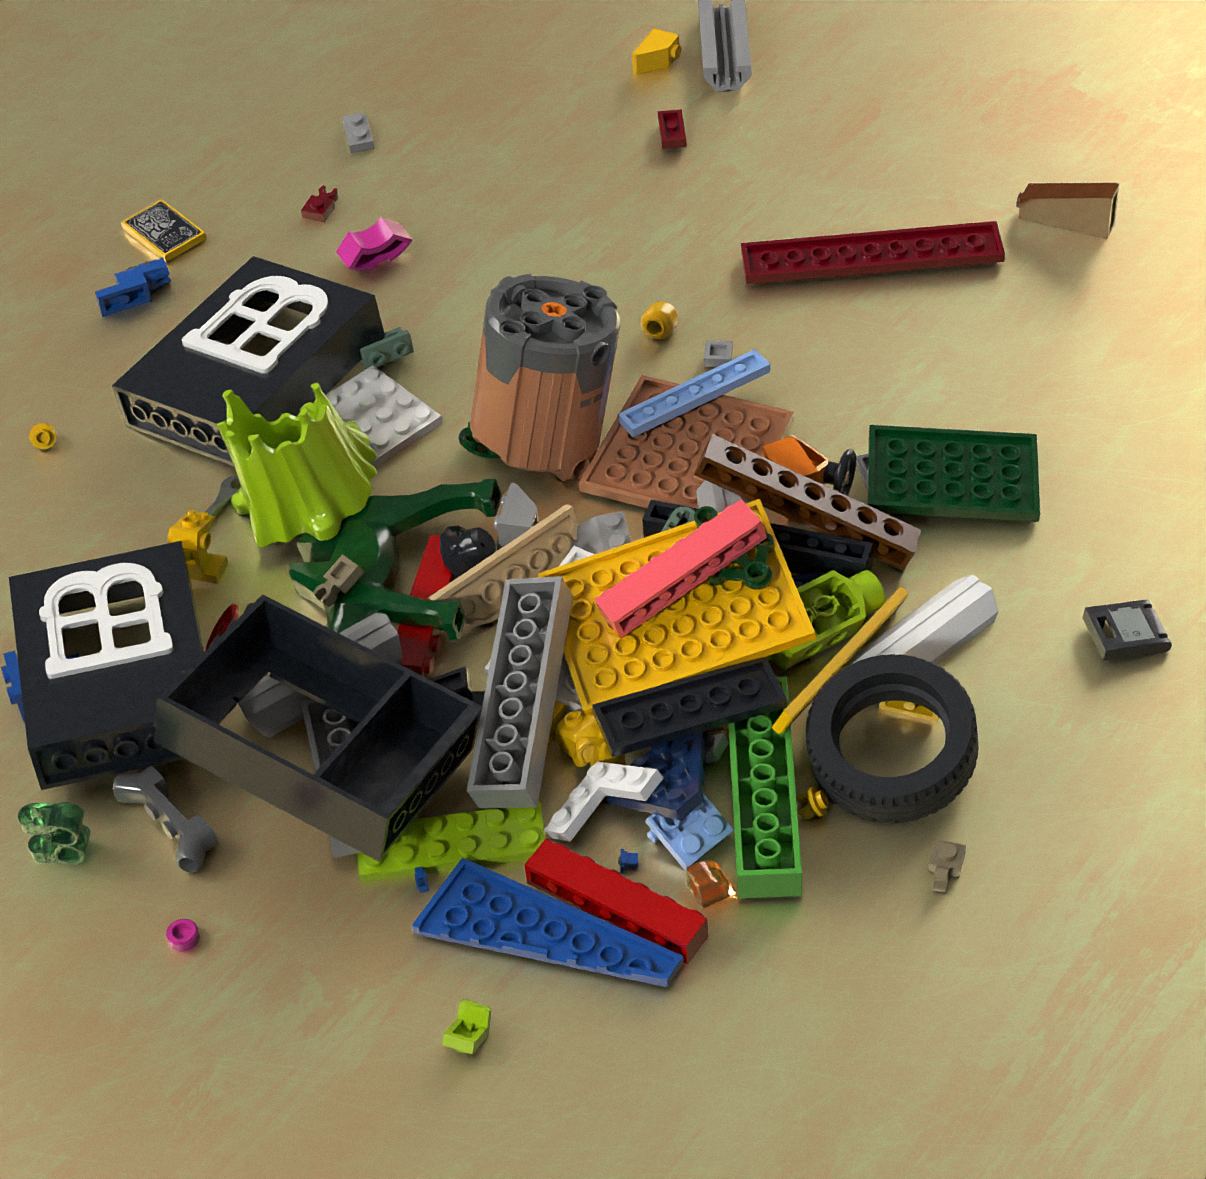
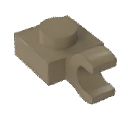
M934 840L928 862V871L934 872V891L945 893L949 876H960L966 853V845Z

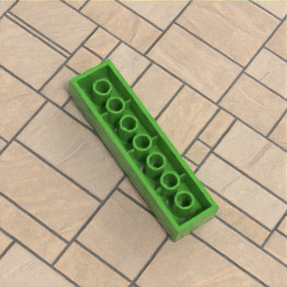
M787 676L776 677L787 698L788 707ZM786 708L728 724L738 899L802 896V867L791 725L780 735L771 728Z

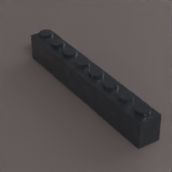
M651 499L642 519L644 538L660 533L673 511L678 507L685 506ZM689 507L695 512L698 510L697 508ZM683 517L682 520H679L678 526L686 523L688 519ZM770 523L791 573L807 574L823 571L825 575L834 570L844 577L850 578L864 570L871 572L873 567V543Z

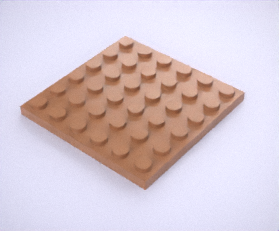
M641 375L620 413L680 384ZM721 395L635 437H632L618 422L617 416L581 478L579 491L643 508H648L652 499L698 509L696 490L704 482V479L695 476L694 473L711 435L714 434L763 457L764 445L785 438L794 421V412Z

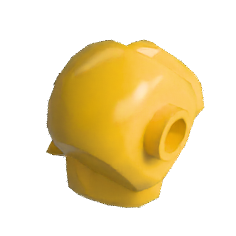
M572 711L558 723L555 730L556 741L560 748L572 757L576 766L581 768L590 763V766H593L597 761L626 765L624 754L616 757L611 756L593 714L588 713L584 715L582 711Z

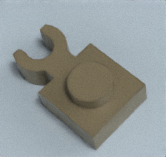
M341 555L323 576L327 581L317 586L313 591V595L330 607L336 601L337 594L340 591L346 594L364 571L347 557Z

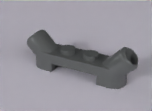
M149 766L138 774L120 773L116 776L113 784L115 799L119 803L144 804L147 814L152 820L158 819L161 822V826L170 839L175 837L179 841L175 855L178 867L187 872L200 870L203 867L206 853L219 845L218 839L208 823L199 814L187 820L167 799L169 794L165 780L154 767Z

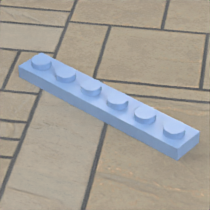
M754 349L618 413V422L632 437H635L770 373V363Z

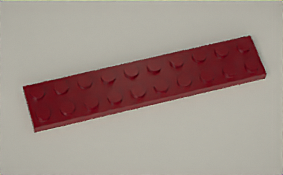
M997 221L741 243L746 284L1005 262V252Z

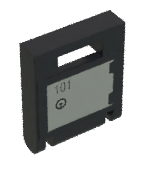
M1150 600L1085 607L1082 618L1103 661L1163 653L1169 651L1172 647V643L1167 638L1168 635L1155 610L1152 608ZM1105 621H1107L1114 638L1106 639L1102 631Z

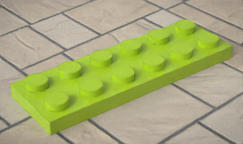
M538 802V807L493 808L415 819L380 862L362 852L357 853L360 882L413 876L415 874L414 868L422 867L426 874L451 871L462 857L481 866L527 861L545 840L541 803Z

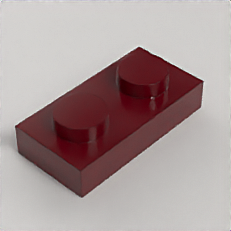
M682 109L657 111L662 149L687 147Z

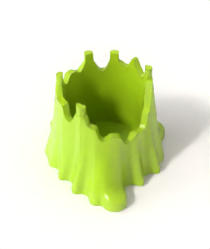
M318 383L310 385L316 400L314 403L304 404L300 408L298 417L284 413L281 414L278 420L273 422L266 421L260 414L253 415L240 396L234 395L232 390H227L223 393L227 406V423L223 421L218 423L217 426L228 449L241 485L240 489L232 496L231 503L239 515L250 514L256 545L260 548L274 542H290L301 533H309L320 541L333 538L339 532L342 520L360 512L366 506V502L373 491L370 480L377 474V471L370 463L376 459L377 454L375 450L369 447L371 444L369 436L361 431L357 423L352 421L343 422Z

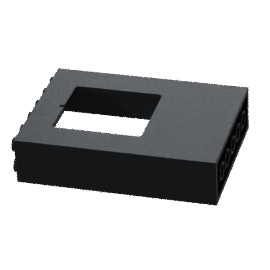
M262 594L254 603L251 602L247 605L244 613L237 620L234 619L230 622L227 630L220 637L217 636L213 639L210 647L203 654L200 653L196 656L192 665L185 672L181 671L178 674L174 683L168 689H163L156 699V706L158 708L157 717L153 725L155 728L154 742L380 862L473 750L482 706ZM265 676H269L359 723L314 774L219 725L236 707L237 702L239 703Z

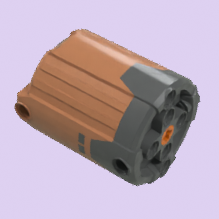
M527 274L514 278L507 276L491 290L485 307L470 429L473 438L501 457L506 465L527 471L551 472L562 481L572 478L579 480L583 477L594 458L601 440L620 331V317L617 312V306L607 296L605 289L590 285L584 281L576 282L559 277L532 276Z

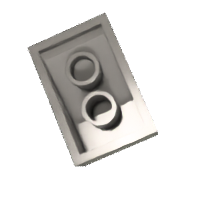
M624 511L598 515L578 525L577 540H573L572 548L576 546L590 553L598 554L630 543L631 539Z

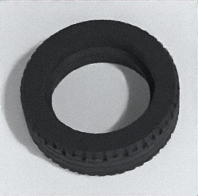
M901 654L879 655L857 661L833 675L822 686V689L819 690L809 709V716L806 720V743L816 781L834 804H838L841 809L846 810L851 815L858 816V818L867 819L872 822L892 824L928 817L955 800L956 796L960 795L963 788L969 783L968 779L974 773L976 760L978 759L979 744L973 704L965 688L960 685V682L952 674L946 672L944 668L937 666L933 662ZM885 701H907L929 709L942 720L945 728V745L932 762L916 772L897 777H879L864 773L845 761L839 745L842 729L854 715L871 705Z

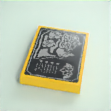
M162 199L121 222L125 231L158 257H163L165 262L174 259L207 239L206 233Z

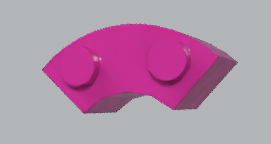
M380 217L373 226L360 232L349 231L336 253L348 269L359 271L371 270L376 268V264L387 259L391 262L405 251L413 239L400 223Z

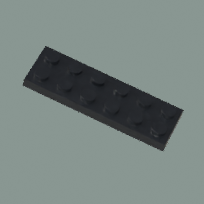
M762 657L592 704V712L611 756L616 757L787 708V698L767 658Z

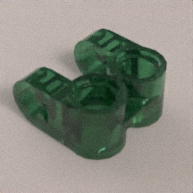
M69 802L30 803L20 809L18 820L21 828L25 833L33 835L28 842V848L33 860L39 863H64L69 865L80 864L84 861L90 839V829L82 824L84 811L81 807Z

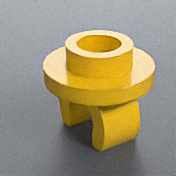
M38 423L31 428L29 439L34 447L46 450L55 444L57 433L54 426L48 423Z
M812 786L808 788L807 793H802L796 797L802 807L805 806L798 810V814L803 819H810L815 814L819 817L826 815L829 800L823 790Z

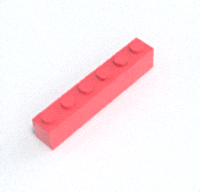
M742 499L726 507L722 513L703 523L687 537L678 540L668 550L653 557L649 563L630 573L624 580L605 590L599 597L594 599L602 617L621 639L704 582L709 576L714 575L765 540L767 536L762 522Z

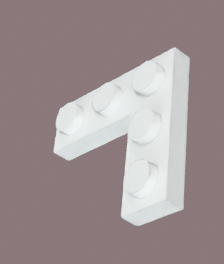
M597 761L589 768L587 775L578 787L570 793L568 800L562 808L553 815L551 822L544 831L552 839L570 842L606 795L647 801L662 781L663 776L657 769Z

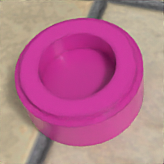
M189 919L174 921L166 931L170 947L180 952L194 948L200 939L196 923Z

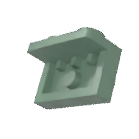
M400 327L385 332V337L382 340L361 348L362 360L360 364L366 370L372 365L379 367L413 353L414 349L409 331H403Z

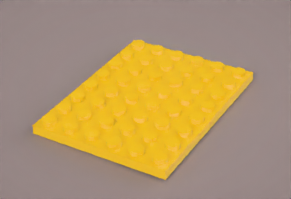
M760 499L748 502L746 505L761 520L765 533L772 535L775 548L769 553L766 564L772 570L773 578L771 583L763 589L754 590L748 588L743 581L725 580L723 584L716 586L706 579L621 639L602 617L594 599L599 597L605 590L624 580L630 573L649 563L653 557L668 550L678 540L687 537L697 530L695 521L537 574L538 578L562 576L573 595L564 655L584 715L588 713L593 714L592 704L741 662L766 657L816 640L815 631ZM763 542L761 545H767L769 542ZM757 546L748 551L747 556L752 561L755 560ZM730 563L724 567V569H742L737 563ZM714 574L713 577H718L721 574Z

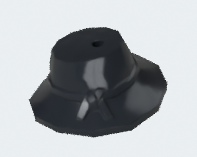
M459 525L449 526L440 536V554L444 565L456 578L496 552V544L492 536L480 527L466 530Z

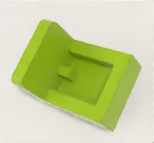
M462 999L459 1002L457 1019L443 1033L442 1045L453 1048L460 1053L473 1055L489 1036L492 1009L489 1006Z

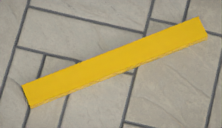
M901 586L782 712L771 727L779 735L783 734L817 697V693L822 689V686L833 675L842 670L898 610L909 592Z

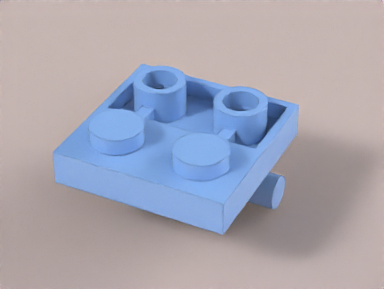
M704 793L703 802L682 821L652 814L645 821L651 829L647 833L648 838L653 843L660 840L684 870L734 831Z

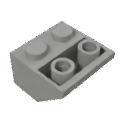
M511 483L508 493L503 494L501 513L495 516L494 530L498 531L497 550L539 523L537 506L517 483Z

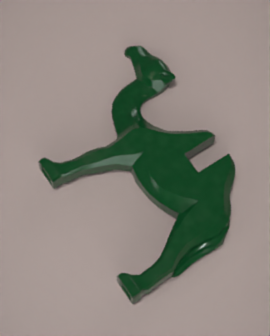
M484 479L482 482L465 484H441L427 491L412 495L369 496L366 506L360 512L342 520L340 530L333 538L320 541L309 533L301 536L297 542V547L304 562L289 564V575L296 592L325 610L327 627L337 633L346 630L375 613H382L388 616L390 622L441 628L447 633L450 641L460 640L466 620V614L460 600L447 602L424 600L392 590L395 586L399 570V552L396 537L398 534L415 528L435 517L456 510L478 509L486 517H495L502 498L497 480ZM341 555H344L357 564L364 573L346 594L340 591L334 604L328 607L313 595V591L317 586L327 581L323 576Z

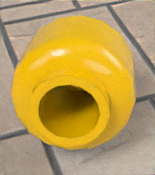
M664 301L652 303L642 315L641 328L649 338L663 340L669 337L676 328L679 320L678 313L670 303Z

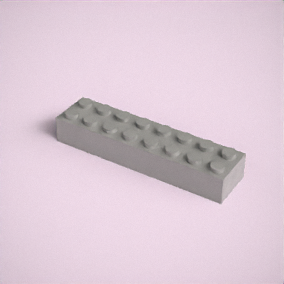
M562 576L505 580L467 792L479 808L538 807L573 598Z

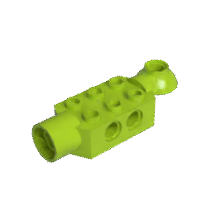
M833 570L798 587V593L815 631L816 640L766 656L769 663L772 662L786 670L855 635L862 626L866 615L880 609L886 602L885 592L878 578L868 570H864L850 578H846Z

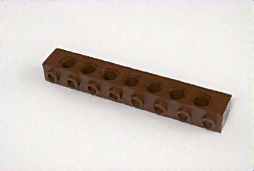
M712 434L701 454L694 473L695 476L747 500L754 501L760 499L763 507L819 533L873 543V557L904 571L916 552L921 533L920 529Z

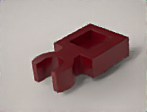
M321 186L319 188V196L311 195L301 209L302 218L325 223L335 208L334 202L339 198L337 188L327 193L326 186Z

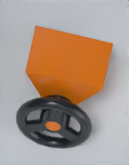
M795 436L763 446L764 458L825 486L826 484L833 485V490L846 496L849 495L857 461L856 453L853 449H847L839 463L829 461L814 448ZM785 517L787 522L791 521V519Z

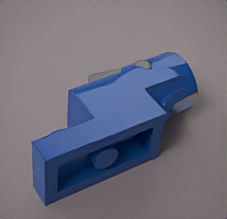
M163 257L150 262L146 261L138 266L129 267L125 271L115 273L117 285L95 291L102 317L151 302L150 291L171 283V279L168 277L170 274Z

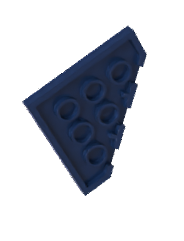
M703 731L654 745L645 755L631 763L630 766L657 769L663 776L662 781L647 801L606 795L603 798L605 803L682 821L703 802L704 795L701 791V786L705 782L703 763L706 762L707 749L704 741H707V732Z

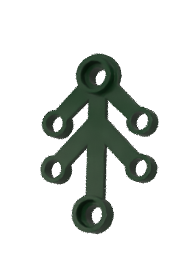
M710 506L699 508L694 514L696 527L699 528L703 523L718 515L717 511ZM766 533L767 538L756 545L757 553L754 561L747 556V551L731 562L737 563L742 569L722 568L717 572L721 574L720 576H709V582L717 586L723 584L725 580L743 581L748 588L754 590L767 587L773 578L771 568L766 565L769 553L775 548L772 535ZM763 542H769L767 545H761Z

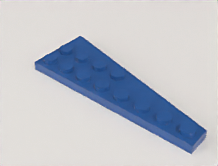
M463 857L412 924L413 933L417 935L667 988L684 964L683 956Z

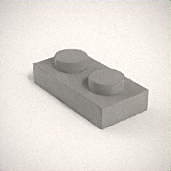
M354 113L343 116L342 122L350 153L374 149L366 113Z

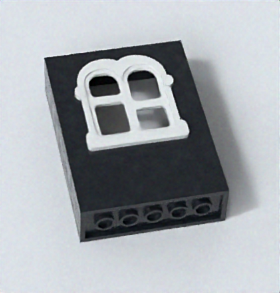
M255 256L251 257L112 385L125 425L234 466L217 426L218 423L223 421L227 423V406L223 393L227 390H232L234 395L240 396L253 415L260 414L269 422L278 420L281 414L284 413L298 417L300 408L304 404L314 403L316 400L310 385L318 383L326 395L362 360L361 348L378 342L385 337L375 295ZM265 301L274 303V305L271 306L265 312H260L256 310ZM285 308L308 315L291 331H285L268 325ZM246 319L254 321L232 344L226 345L214 341L227 338ZM258 333L280 341L265 356H257L241 349Z
M182 542L163 544L9 577L27 747L40 789H50L185 759L154 742L155 728L153 726L157 717L158 706H156V699L163 689H168L174 683L178 674L181 671L185 672L192 665L198 654L204 653L193 588ZM145 597L146 608L142 611L119 616H111L109 614L108 604ZM96 607L90 612L66 617L60 616L63 613ZM149 622L151 634L149 642L124 648L114 647L112 630ZM98 623L102 650L92 655L73 659L65 658L62 630Z

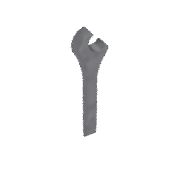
M238 476L228 477L221 483L217 498L205 511L208 515L216 517L221 510L232 504L231 498L239 490L234 488L241 486Z

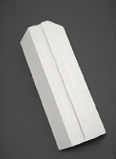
M973 574L955 580L861 649L847 665L869 657L888 654L915 656L938 665L995 622L998 608L992 588L980 582V579Z

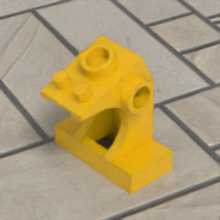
M193 509L188 510L186 515L170 527L168 542H182L190 579L218 584L229 563L227 556L207 552L212 539L211 534L208 532L215 520V516L208 515L207 512L196 513Z

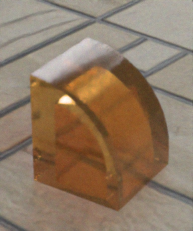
M702 861L686 867L687 887L702 909L736 894L734 887L717 863Z

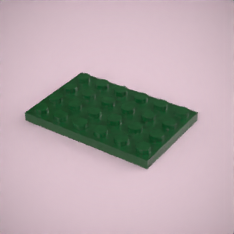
M869 425L867 505L883 513L1039 522L1040 496L1037 434Z

